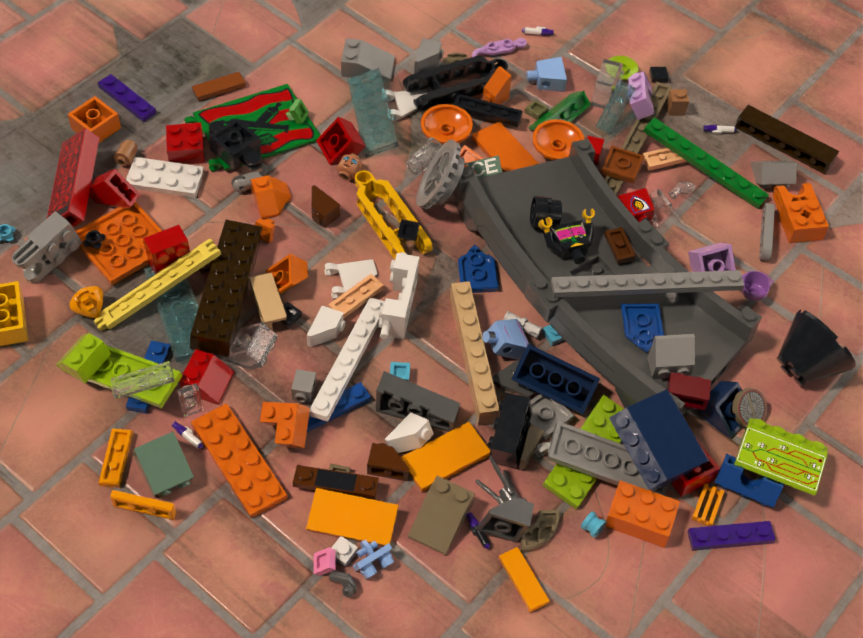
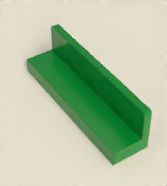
M585 91L569 94L529 126V129L535 130L538 125L548 120L558 119L568 122L574 120L591 106Z

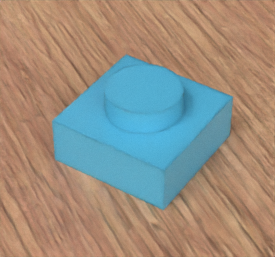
M551 325L543 327L542 333L551 346L565 341Z
M391 362L390 374L409 381L410 363Z

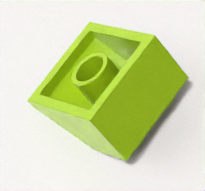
M87 333L75 342L57 362L56 366L81 382L86 383L111 355V352L104 341Z

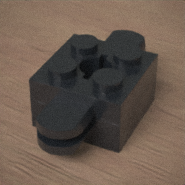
M235 119L227 125L220 121H214L209 125L210 150L233 170L242 164H245L251 170H257L262 166V156L259 154L261 153L260 137L242 122Z

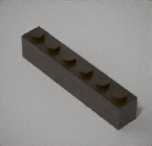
M747 105L738 116L735 128L825 175L835 163L840 152L750 105Z

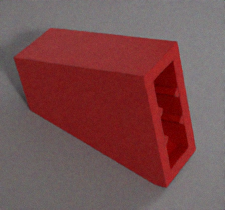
M116 169L93 178L89 197L97 204L125 208L132 207L141 195Z

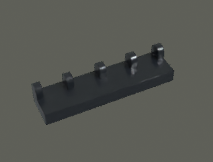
M457 94L453 104L464 109L470 115L518 127L522 120V110L462 94Z

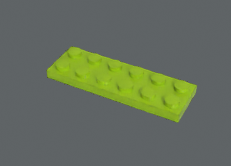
M106 345L111 355L88 381L162 408L183 376L181 372Z
M603 395L580 429L620 443L622 440L609 418L624 408ZM556 463L542 486L574 509H577L597 478Z

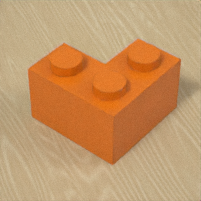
M263 402L260 422L277 426L274 443L291 448H305L310 408L298 403Z

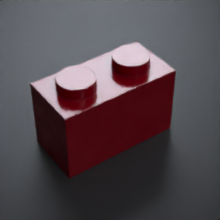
M671 372L666 389L685 403L684 407L705 411L710 398L711 380Z

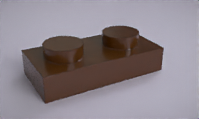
M623 227L605 231L604 236L617 264L635 260V252Z

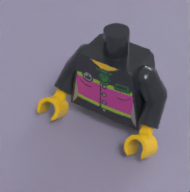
M586 209L583 210L582 217L586 220V223L580 220L550 227L552 225L550 217L545 219L547 226L544 224L543 219L540 220L538 225L544 230L543 235L547 248L558 254L562 260L573 258L575 264L583 263L585 261L584 255L587 254L588 248L591 247L594 237L593 222H591V218L595 215L594 209L590 210L591 216L586 215Z

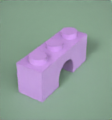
M644 71L634 73L628 77L630 105L637 119L640 120L654 114L653 103L650 99L652 87Z

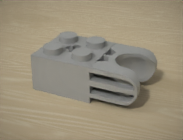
M55 211L27 236L28 240L13 253L12 261L17 267L24 269L23 274L28 282L38 283L73 251L77 250L83 242L72 225Z

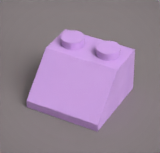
M720 242L688 251L693 272L736 270L731 244Z

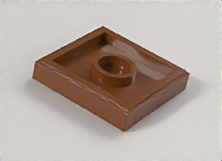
M611 145L601 169V174L634 184L645 156Z

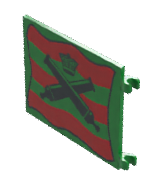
M288 84L193 112L194 117L188 116L184 118L186 124L201 122L203 134L209 144V125L212 122L220 121L227 125L233 120L238 119L260 137L261 153L259 154L262 156V159L314 143L321 136L308 115L301 124H297L295 120L288 119L286 113L289 112V107L297 99ZM218 156V159H210L208 161L211 172H215L221 167L225 171L232 169Z

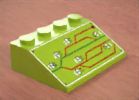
M750 418L741 438L734 465L815 496L827 458L828 447L821 442L805 439L800 434L789 433L779 426L768 425L761 419Z

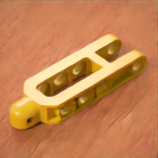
M359 171L355 175V185L358 189L357 207L395 260L397 253H405L400 242L403 238L397 237L399 228L392 230L391 227H388L383 220V216L379 215L374 208V203L369 200L376 197L382 198L399 223H401L402 218L415 222L418 221L389 181L376 180L369 171ZM420 226L417 241H413L421 254L424 255L431 252L433 246L430 238Z

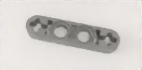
M765 203L762 211L759 259L765 261L770 260L773 244L775 204Z

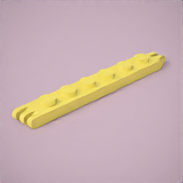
M212 239L206 240L99 313V317L94 320V323L100 331L106 328L112 329L220 256L221 251L217 249L218 247Z

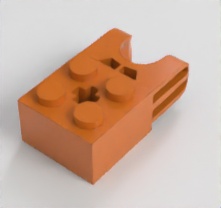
M802 183L798 195L791 194L784 185L775 186L773 200L779 212L778 217L788 242L798 243L823 240L829 225L810 183Z

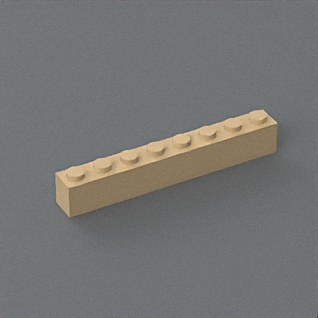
M470 281L451 283L450 300L478 425L493 424L495 418L499 417L500 411Z

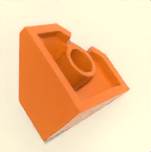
M269 175L251 179L252 195L261 219L279 216L283 211L282 208L291 200L287 184Z
M290 253L265 270V274L272 273L277 290L282 294L308 278V264L306 261Z

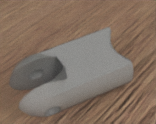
M260 170L238 175L232 179L231 184L235 191L244 192L251 190V179L263 176L260 175Z

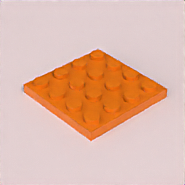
M135 202L132 207H118L75 232L82 242L86 240V234L92 230L99 231L105 235L101 248L85 247L82 243L79 249L112 286L149 264L143 238L162 230Z

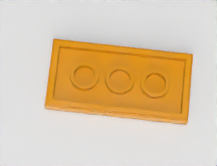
M467 422L401 458L409 467V475L420 491L423 492L431 487L436 476L447 479L490 456V449L471 423Z
M316 488L306 530L336 537L342 536L343 538L360 542L366 540L368 543L376 541L379 546H385L391 543L399 506L397 504Z

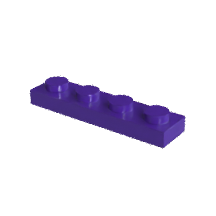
M112 74L97 82L101 90L142 122L157 114L156 108Z
M770 521L689 528L687 531L692 551L773 544L776 540Z

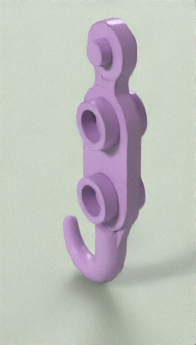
M518 38L515 41L505 39L489 42L482 48L474 50L471 56L474 57L481 54L494 56L509 53L514 48H525L527 41L524 38Z

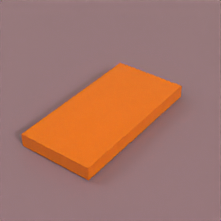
M500 122L490 125L471 136V139L488 158L499 155L502 172L539 164Z

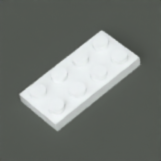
M134 157L126 180L136 190L196 198L205 171L202 166Z

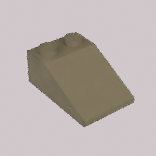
M436 476L412 525L408 538L446 556L466 519V515L473 506L475 493Z

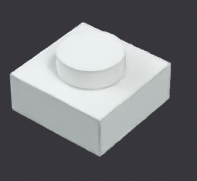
M342 536L332 546L335 549V560L345 567L358 551L356 545Z

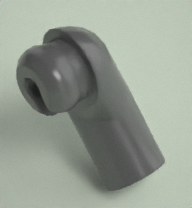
M338 571L330 573L329 580L342 584V591L345 597H352L356 593L357 586L350 574Z

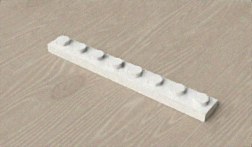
M369 298L310 408V417L328 421L379 325V310L381 305L384 306L385 301Z

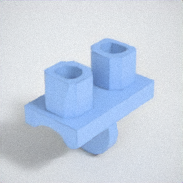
M366 540L360 542L362 549L357 551V555L361 557L366 554L367 557L352 567L355 572L359 570L365 579H368L377 573L371 563L375 559L379 561L382 568L394 562L389 552L392 547L388 543L373 552V549L378 547L376 541L369 544Z

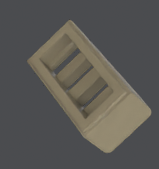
M532 424L528 427L518 469L521 471L528 464L544 435L543 430Z

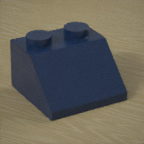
M720 381L710 391V398L705 411H700L708 423L728 438H732L742 427L735 420L736 416L732 409L733 400L736 394L743 390L738 382Z

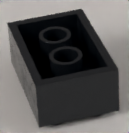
M506 393L505 398L501 399L499 404V411L501 412L499 418H495L493 427L495 433L494 437L491 436L489 439L488 448H490V456L494 458L498 465L518 469L533 414L530 397Z

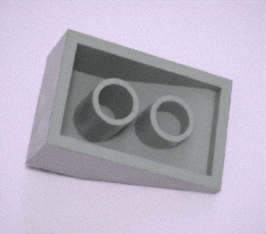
M346 38L341 60V76L391 82L395 56L363 40Z

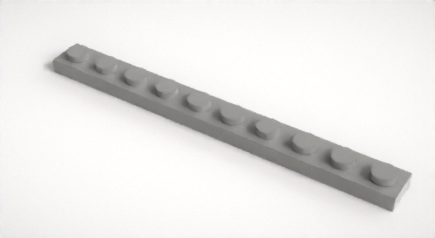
M740 270L552 277L551 287L553 297L733 291L743 290L744 282Z

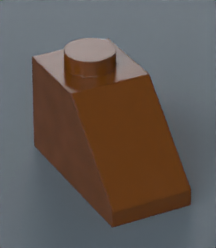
M313 185L312 219L325 228L340 216V204Z
M372 443L367 463V474L408 482L409 467L396 450L384 443Z

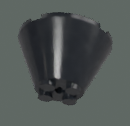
M801 309L796 312L777 357L779 363L782 364L780 368L787 375L791 373L796 383L801 387L804 384L850 371L856 366V363L846 346L842 348L836 341L838 336L827 325L806 310L801 313Z

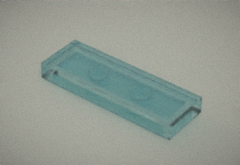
M619 80L596 127L610 134L613 133L635 87Z

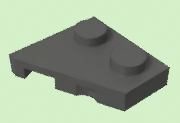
M519 360L492 376L494 385H500L505 388V391L512 394L515 393L530 398L538 394L511 380Z

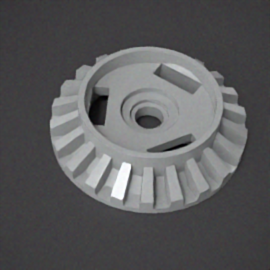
M448 140L432 158L417 191V206L429 209L435 203L441 205L455 190L465 165L464 158L460 156L461 147L458 142Z

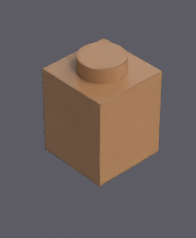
M670 89L666 102L668 115L685 116L689 104L687 89Z

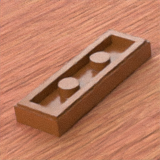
M236 72L192 86V91L199 102L246 87V82L240 72Z

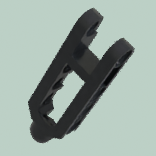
M478 55L411 74L403 80L402 84L407 92L427 87L432 88L433 91H429L428 94L421 95L413 101L418 111H424L436 105L454 102L457 94L471 97L483 93L485 85L496 69L501 66L507 71L508 64L503 59L488 61L486 58ZM475 73L482 76V78H474L472 81L465 83L460 82L458 85L448 88L440 86L441 83Z

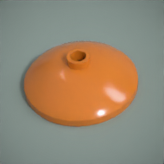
M441 104L433 106L421 118L422 132L428 139L438 144H444L448 140L460 143L467 139L472 132L473 122L470 115L464 109L455 105Z
M554 119L538 125L534 130L532 141L539 154L547 159L557 160L569 157L571 143L584 140L585 138L581 130L574 124Z

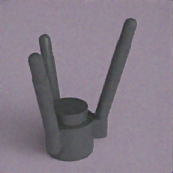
M490 456L489 460L504 485L499 491L500 497L480 480L477 479L475 482L491 495L499 505L513 497L520 498L507 471L503 470L502 474L494 458Z

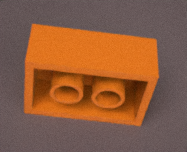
M620 480L605 527L665 548L680 501Z

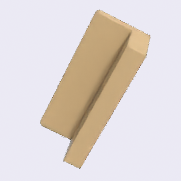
M272 273L250 277V290L265 333L273 332V322L287 319Z

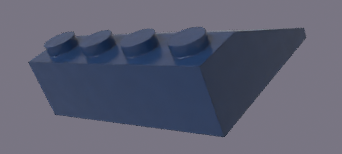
M668 389L628 406L609 418L650 491L656 492L709 461Z

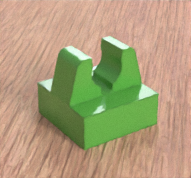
M296 99L293 105L289 107L290 110L286 115L289 120H295L297 124H301L304 122L309 111L301 99Z

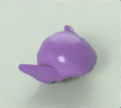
M749 271L741 275L744 282V288L741 290V293L750 300L759 301L767 297L774 280L762 272Z

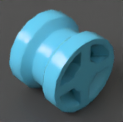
M592 511L584 519L580 527L583 530H588L590 535L595 538L603 530L607 521L599 519L597 514Z

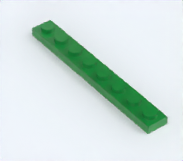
M655 117L645 126L643 132L757 209L768 198V193Z

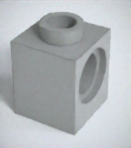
M296 370L291 388L292 400L300 403H312L317 384L316 372Z

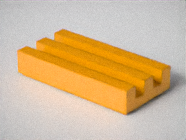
M704 484L691 520L706 526H712L724 490L721 489L719 491L716 490L717 487L713 486L711 488L709 484ZM707 491L710 492V495L700 518L698 513ZM715 494L718 497L710 519L707 521L705 519Z

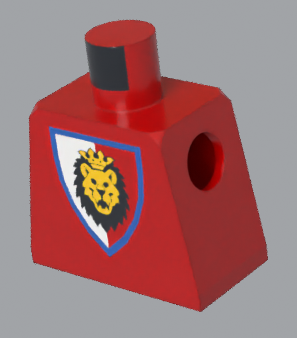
M646 188L617 196L638 222L646 219L652 225L651 220L655 208Z

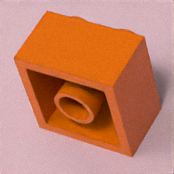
M96 96L68 113L70 126L73 131L79 133L86 128L100 137L99 143L121 129L118 113Z

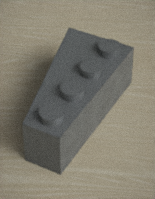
M383 372L376 390V412L400 419H405L410 413L428 419L432 428L446 432L454 430L460 410L459 402L388 372Z

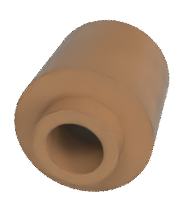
M132 140L122 142L114 155L116 162L121 166H129L138 151L137 144Z

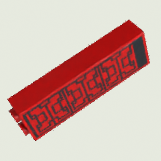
M86 128L62 143L47 215L48 218L56 211L72 227L80 224L85 219L100 138Z

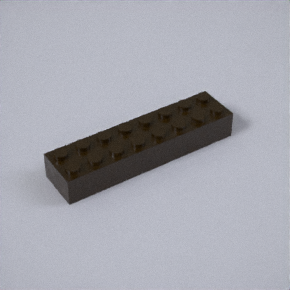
M225 220L217 249L221 251V255L215 258L211 265L191 330L190 349L229 357L250 283L249 278L252 276L260 247L262 226Z

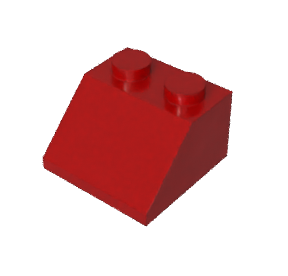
M337 117L316 140L329 165L338 164L342 156L346 154L358 155L366 147L353 123L341 117Z
M195 349L179 381L181 393L219 405L234 375V371L214 354Z

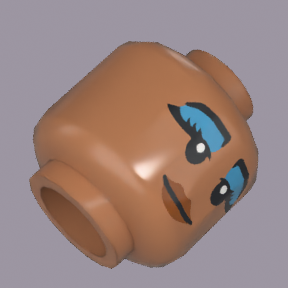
M346 154L342 156L337 166L338 175L346 181L354 180L356 173L362 170L363 164L359 156Z

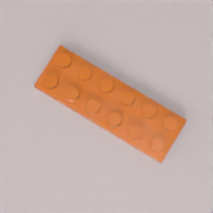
M227 403L191 421V426L250 518L288 499L286 492Z

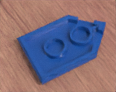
M473 245L465 255L458 259L460 282L470 281L472 293L495 292L499 289L495 259L489 254L486 255L480 251V248L476 245Z
M621 304L625 337L648 353L654 337L664 336L659 304Z

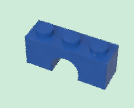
M726 454L715 483L724 489L738 492L743 497L752 498L764 506L774 508L784 484L765 476L758 480L747 478L743 472L744 468L734 465L736 457Z

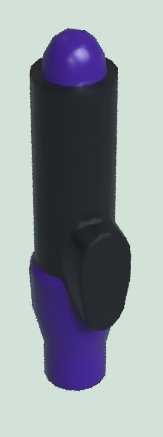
M469 512L466 517L471 532L474 536H477L483 548L489 549L490 541L484 532L476 530L479 522L472 512Z

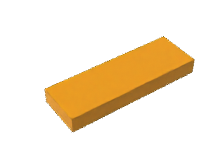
M112 428L98 482L99 486L121 487L133 437L132 430Z
M112 490L110 495L113 506L170 520H174L176 516L173 503Z
M516 547L499 555L498 559L529 612L531 613L548 605L550 601L519 548Z

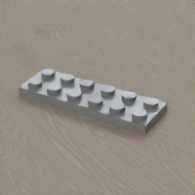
M557 421L546 460L617 486L621 480L649 490L624 445ZM667 486L655 493L666 496Z

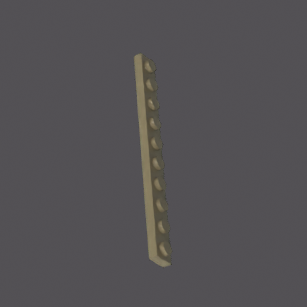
M656 82L652 89V96H650L654 114L640 120L636 119L621 147L622 149L639 154L648 137V134L643 132V130L654 117L658 118L667 101L669 91L672 89L671 86ZM606 175L604 180L617 196L624 181Z

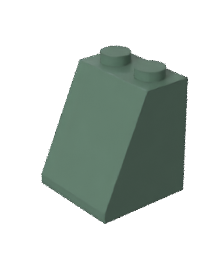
M174 432L145 443L133 450L134 459L153 497L159 495L162 498L172 493L170 490L178 486L179 489H182L191 484L190 480L194 476Z

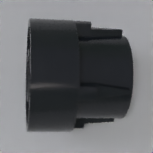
M534 196L530 209L531 227L540 228L538 223L542 219L547 226L545 220L547 217L552 219L551 226L559 225L562 217L561 200H554L545 196Z

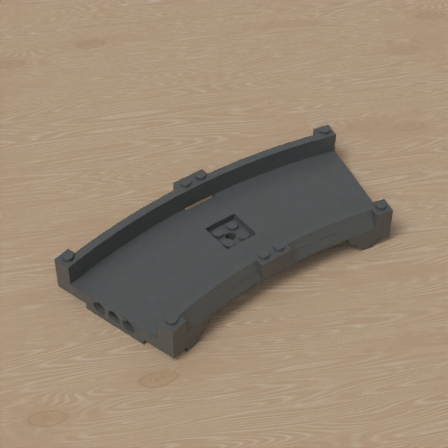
M589 139L572 142L569 157L477 178L472 166L464 167L462 176L452 194L458 204V212L467 229L480 232L501 266L544 320L596 371L616 387L615 391L624 408L666 390L669 377L665 379L652 378L647 359L649 352L646 353L625 337L621 304H659L664 336L694 334L695 366L691 376L711 380L710 389L753 339L762 316L747 306L740 312L713 291L553 297L552 277L689 272L667 252L670 243L646 219L638 222L612 191L593 163L595 150ZM534 196H545L554 200H561L562 217L559 225L580 220L586 223V220L582 217L583 210L586 209V215L591 216L590 210L594 209L595 215L591 218L594 237L591 247L588 248L587 254L584 255L585 261L583 263L575 264L573 258L562 260L558 254L547 248L543 235L544 230L538 227H531L530 209ZM623 227L629 242L651 266L648 267L636 253L635 260L617 264L604 236L605 231ZM670 393L682 415H688L693 408L684 407L685 403Z

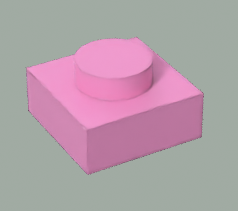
M329 547L314 553V574L321 576L336 570L335 549Z

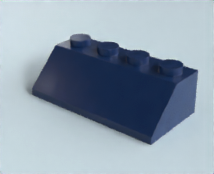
M528 344L511 380L574 411L584 414L600 378Z

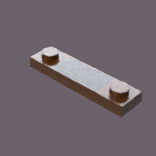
M297 465L292 484L293 487L309 490L319 488L375 500L379 477Z

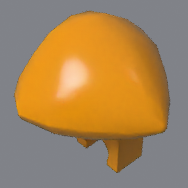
M88 286L78 290L69 302L70 309L82 316L90 318L99 317L103 305L102 289L98 286Z

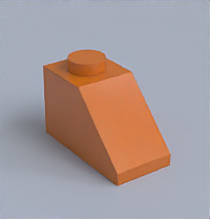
M501 66L496 69L489 79L483 92L484 101L500 105L509 100L512 75Z

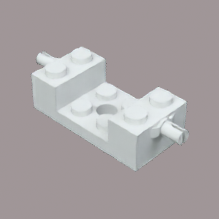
M402 252L397 253L396 259L391 261L390 282L393 283L392 290L399 291L400 293L398 300L386 298L384 306H380L379 328H382L380 334L382 339L391 337L404 340L418 281V256L407 255Z

